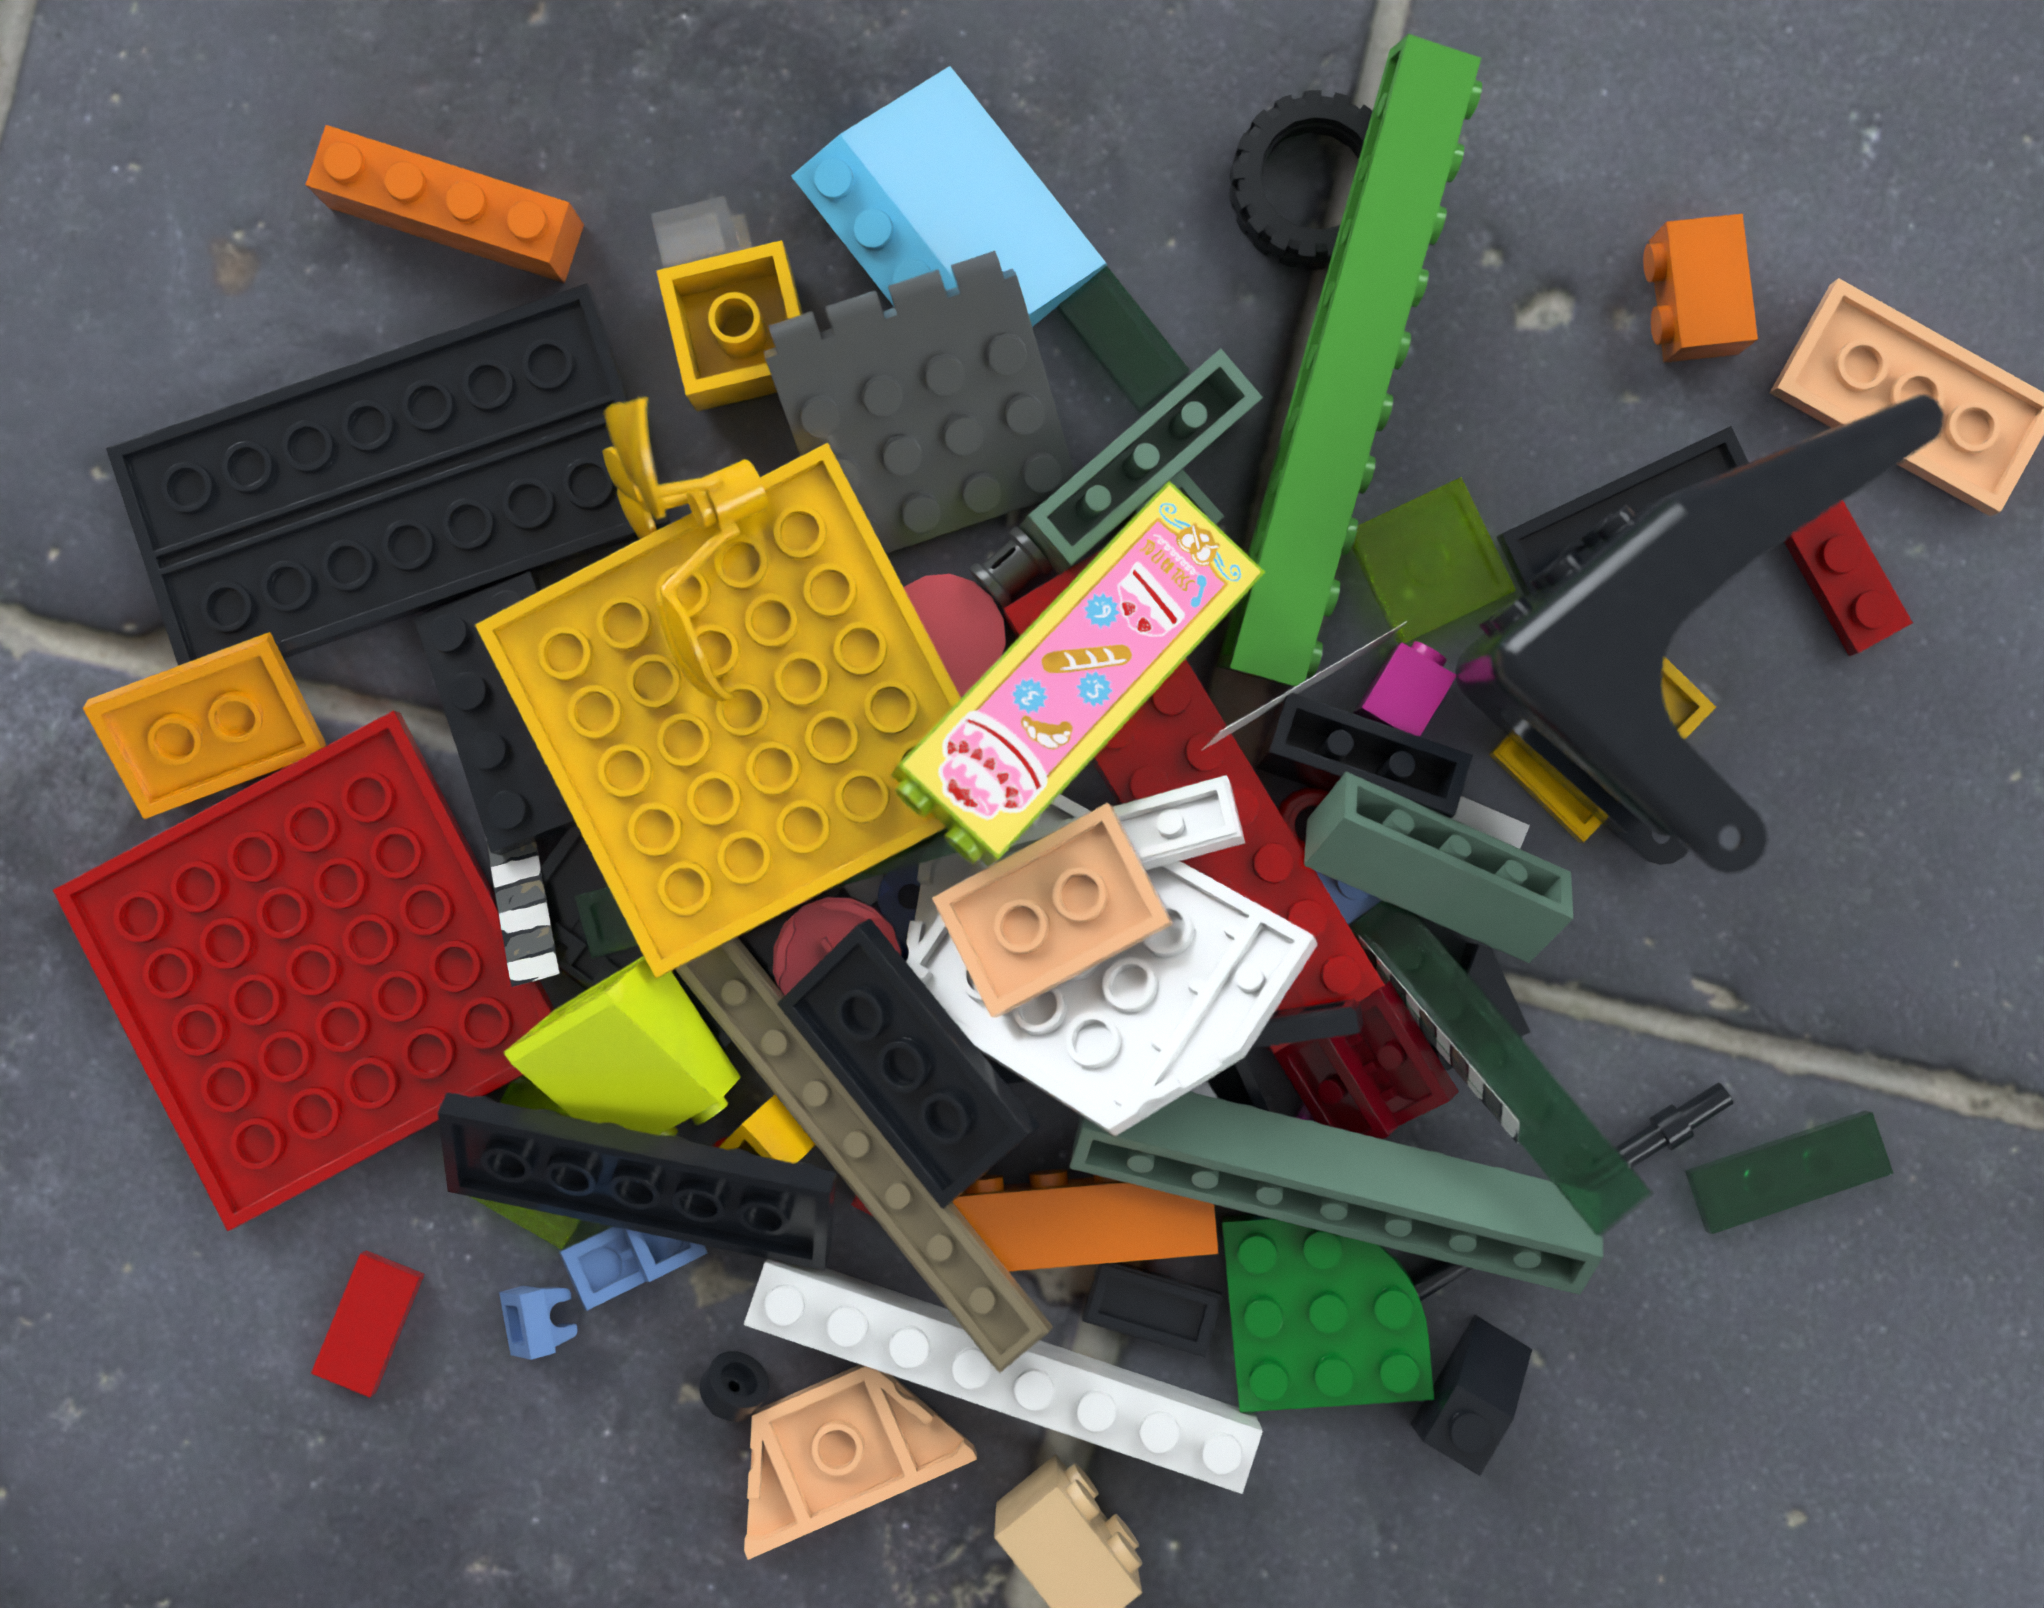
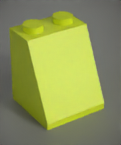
M644 956L558 1006L504 1052L515 1068L572 1118L596 1123H615L625 1129L659 1136H675L678 1133L675 1126L689 1118L692 1119L695 1125H700L717 1115L728 1105L724 1097L725 1094L741 1078L672 971L659 978H655Z

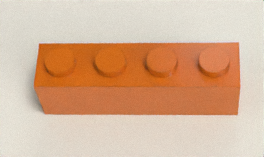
M325 125L305 184L330 209L561 283L566 281L584 227L583 222L570 202L329 125Z
M1042 1170L1029 1173L1030 1183L1004 1185L1003 1175H983L953 1201V1204L1008 1272L1218 1254L1214 1204L1094 1174L1092 1178L1068 1179L1067 1170Z

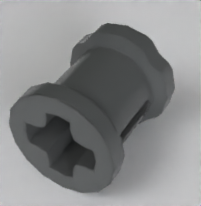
M1018 527L1013 528L1008 533L1010 540L984 564L975 563L968 569L975 580L993 597L994 601L1003 610L1013 603L1011 597L1038 573L1046 576L1053 569L1051 563L1041 550Z

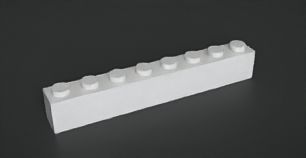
M767 1259L744 1325L1241 1494L1243 1493L1263 1432L1257 1416L1253 1412H1239L1238 1407L1040 1340L999 1374L948 1309L828 1268L820 1270Z

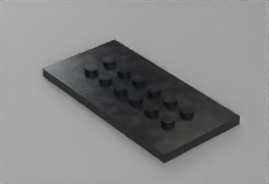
M587 283L106 448L178 666L268 632L271 633L283 658H287L468 596L526 572L534 573L638 537L621 508L617 487L608 473L603 456V449L611 446L614 447L606 422L605 410L611 405L628 403L630 401L593 292ZM665 510V516L659 519L652 515L657 530L671 524L667 510Z

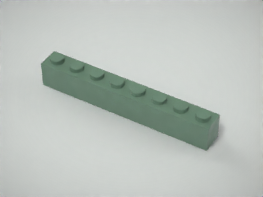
M1188 1091L1116 1136H1113L1079 1114L1070 1169L1578 1295L1582 1293L1603 1258L1601 1194L1572 1187L1565 1183H1556L1512 1172L1500 1167L1483 1165L1447 1156L1440 1152L1427 1151L1322 1125L1311 1120H1302L1258 1109L1251 1105L1238 1104L1197 1094L1192 1091Z

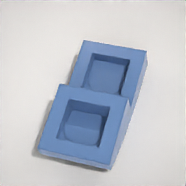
M614 1226L608 1227L558 1251L580 1302L586 1311L644 1282H651L708 1253L705 1245Z

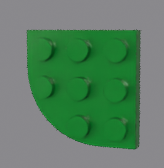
M1256 1214L1222 1216L1239 1412L1434 1400L1429 1336L1425 1314L1411 1278L1396 1257H1393L1381 1245Z

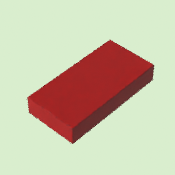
M367 1250L360 1253L311 1374L369 1398L372 1397L378 1390L425 1274Z

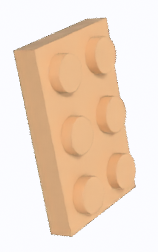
M1109 803L932 898L990 1016L993 1018L1006 1014L1173 925L1118 816Z

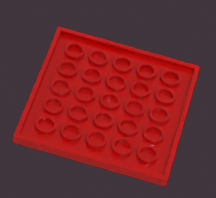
M394 710L52 890L227 1232L437 1122V1112L447 1092L469 1097L486 1096L524 1076L510 1063L504 1052L555 1010L540 980L511 987L496 895L400 712Z

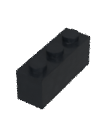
M1291 693L1274 709L1256 768L1328 792L1333 789L1346 772H1349L1452 818L1456 814L1473 755Z

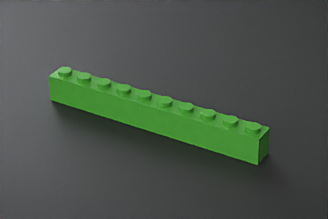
M1411 34L1406 35L1389 51L1248 552V556L1265 573L1234 605L1217 667L1287 687H1296L1303 683L1306 678L1313 677L1319 667L1323 644L1316 640L1323 616L1329 617L1332 614L1339 597L1340 581L1334 579L1340 556H1346L1349 553L1356 537L1358 520L1352 517L1358 493L1364 494L1374 474L1376 461L1375 457L1370 456L1369 453L1375 432H1381L1384 429L1392 410L1393 395L1388 394L1387 390L1393 369H1400L1409 350L1411 334L1404 330L1410 308H1416L1419 305L1427 287L1429 272L1422 268L1429 244L1434 245L1437 242L1445 223L1447 210L1445 207L1440 206L1446 182L1451 183L1454 180L1462 163L1464 145L1458 143L1464 119L1469 120L1472 117L1481 96L1482 82L1475 80L1481 57Z

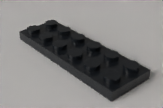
M447 1092L437 1112L447 1191L450 1193L825 1270L832 1241L836 1172L819 1169L805 1162L790 1163L756 1156L742 1149L727 1150L693 1143L678 1136H659L625 1129L615 1123H596L562 1116L552 1110H533L503 1104L484 1096L469 1097Z

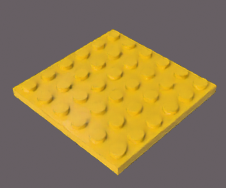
M828 443L760 477L767 495L768 508L736 522L740 535L725 541L678 588V600L690 618L714 678L723 689L735 697L726 701L710 698L701 693L686 679L669 650L656 608V604L662 601L660 587L718 531L713 525L702 529L693 513L475 624L655 978H659L947 828L931 812L925 817H921L909 808L895 792L900 783L891 774L898 764L958 703L961 697Z

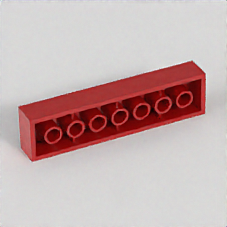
M1103 549L1004 608V618L1017 639ZM1185 658L1091 759L1093 765L1118 805L1227 775L1232 786L1245 843L1181 860V862L1314 936L1318 945L1276 1010L1355 998L1356 1001L1365 999L1374 991L1385 986L1316 871L1304 866L1305 853L1232 733L1202 750L1227 725ZM1291 1043L1266 1046L1265 1048L1272 1053H1276Z

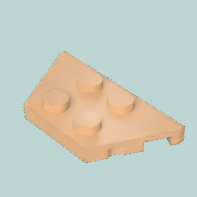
M861 1364L757 1409L752 1415L750 1448L752 1449L751 1469L748 1475L747 1499H749L748 1522L744 1544L746 1557L748 1560L971 1463L977 1460V1451L968 1439L895 1377Z

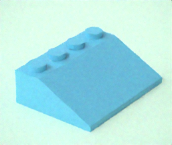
M951 66L839 134L791 175L893 306L894 304L888 289L889 285L938 269L945 290L957 287L951 269L952 264L995 250L1002 272L1013 268L1018 276L1033 327L1107 266V263Z

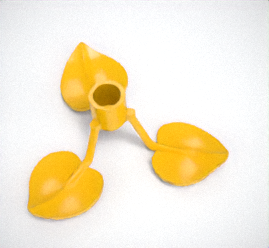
M637 399L628 403L611 405L605 410V417L614 447L611 446L603 449L604 461L608 473L617 487L621 508L638 538L642 539L657 531L652 515L659 519L665 516V510L689 504L697 523L702 529L713 525L718 530L660 587L662 601L656 604V608L669 650L686 679L706 696L719 701H726L735 696L723 689L714 678L690 618L678 600L677 592L680 585L725 541L740 535L736 522L768 508V499L757 471L747 459L702 478L657 485L647 434V399Z

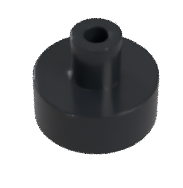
M728 1351L719 1354L712 1361L700 1380L699 1390L704 1404L714 1416L727 1421L738 1422L750 1418L760 1407L769 1392V1379L766 1371L756 1359L742 1352Z

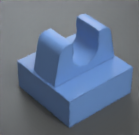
M520 1286L499 1292L510 1355L532 1360L556 1353V1346L576 1336L578 1331L577 1324L561 1323L555 1326L550 1320L551 1308L556 1303L572 1299L569 1289L561 1287L537 1288Z

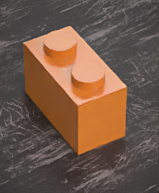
M1743 213L1665 222L1649 239L1650 244L1645 246L1643 255L1645 277L1649 283L1654 282L1657 306L1653 307L1651 313V333L1654 343L1656 345L1662 344L1664 363L1739 355L1758 340Z

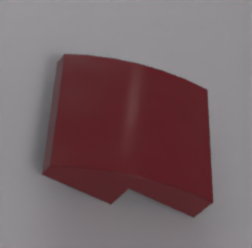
M1390 981L1384 983L1385 986L1360 1001L1364 1022L1360 1033L1294 1042L1273 1053L1314 1120L1322 1125L1384 1139L1390 1136L1398 1126L1451 1101L1459 1092Z

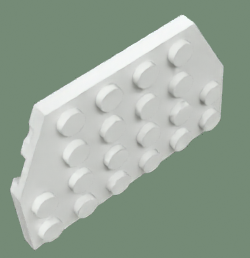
M1059 794L1025 831L1085 815L1091 811ZM946 828L938 833L920 859L917 880L921 885L915 921H910L906 941L909 948V956L906 963L981 1053L1108 1133L1116 1136L1244 1058L1318 944L1310 933L1183 862L1178 861L1146 870L1173 925L1006 1014L993 1018L990 1016L932 900L936 895L980 872L978 860L975 864L968 862L949 845L944 836L950 830Z

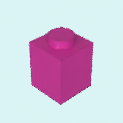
M1414 641L1411 647L1401 642L1391 649L1353 714L1420 737L1455 680L1456 674L1444 668L1447 659L1433 648L1418 641Z

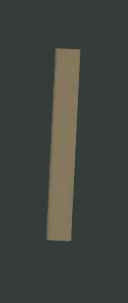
M738 937L675 969L999 1374L1053 1329L1051 1323L953 1202L943 1209L939 1206L777 1005L785 995Z

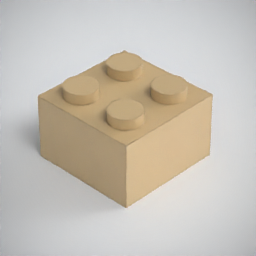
M1056 1454L996 1502L995 1539L1050 1608H1124L1142 1593L1138 1568L1143 1564L1135 1551L1139 1547V1543L1128 1526L1117 1514L1107 1519L1094 1500L1099 1493L1086 1473L1076 1463L1067 1469Z

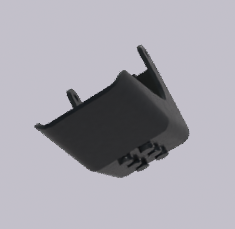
M1915 395L1668 495L1636 512H1633L1626 505L1614 515L1610 513L1580 538L1586 546L1579 553L1574 549L1565 557H1558L1529 582L1535 589L1530 595L1525 598L1521 594L1512 602L1508 600L1479 624L1484 634L1466 648L1459 657L1455 669L1456 682L1461 692L1611 832L1645 861L1659 865L1671 864L1685 857L1690 850L1710 869L1722 873L1744 872L1753 867L1763 856L1768 841L1766 826L1759 814L1682 737L1672 722L1665 705L1662 689V670L1668 646L1684 620L1753 560L1935 440L1941 433L1944 421V413L1939 402L1928 395ZM1727 826H1733L1740 834L1739 844L1731 850L1722 847L1719 841L1720 832ZM1652 831L1659 836H1670V838L1665 843L1660 844L1652 837Z

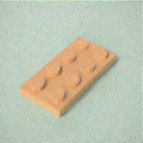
M1839 278L1829 285L1769 392L1833 429L1915 395H1928L1939 402L1944 413L1941 433L1935 440L1897 465L1988 516L2002 511L2044 435V392Z

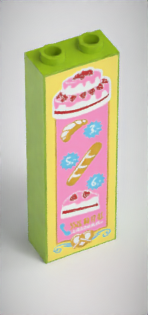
M1168 481L898 764L891 774L900 783L895 792L915 813L925 817L931 812L950 831L944 836L946 841L965 860L975 864L978 859H981L989 867L1025 832L1261 578L1265 571Z

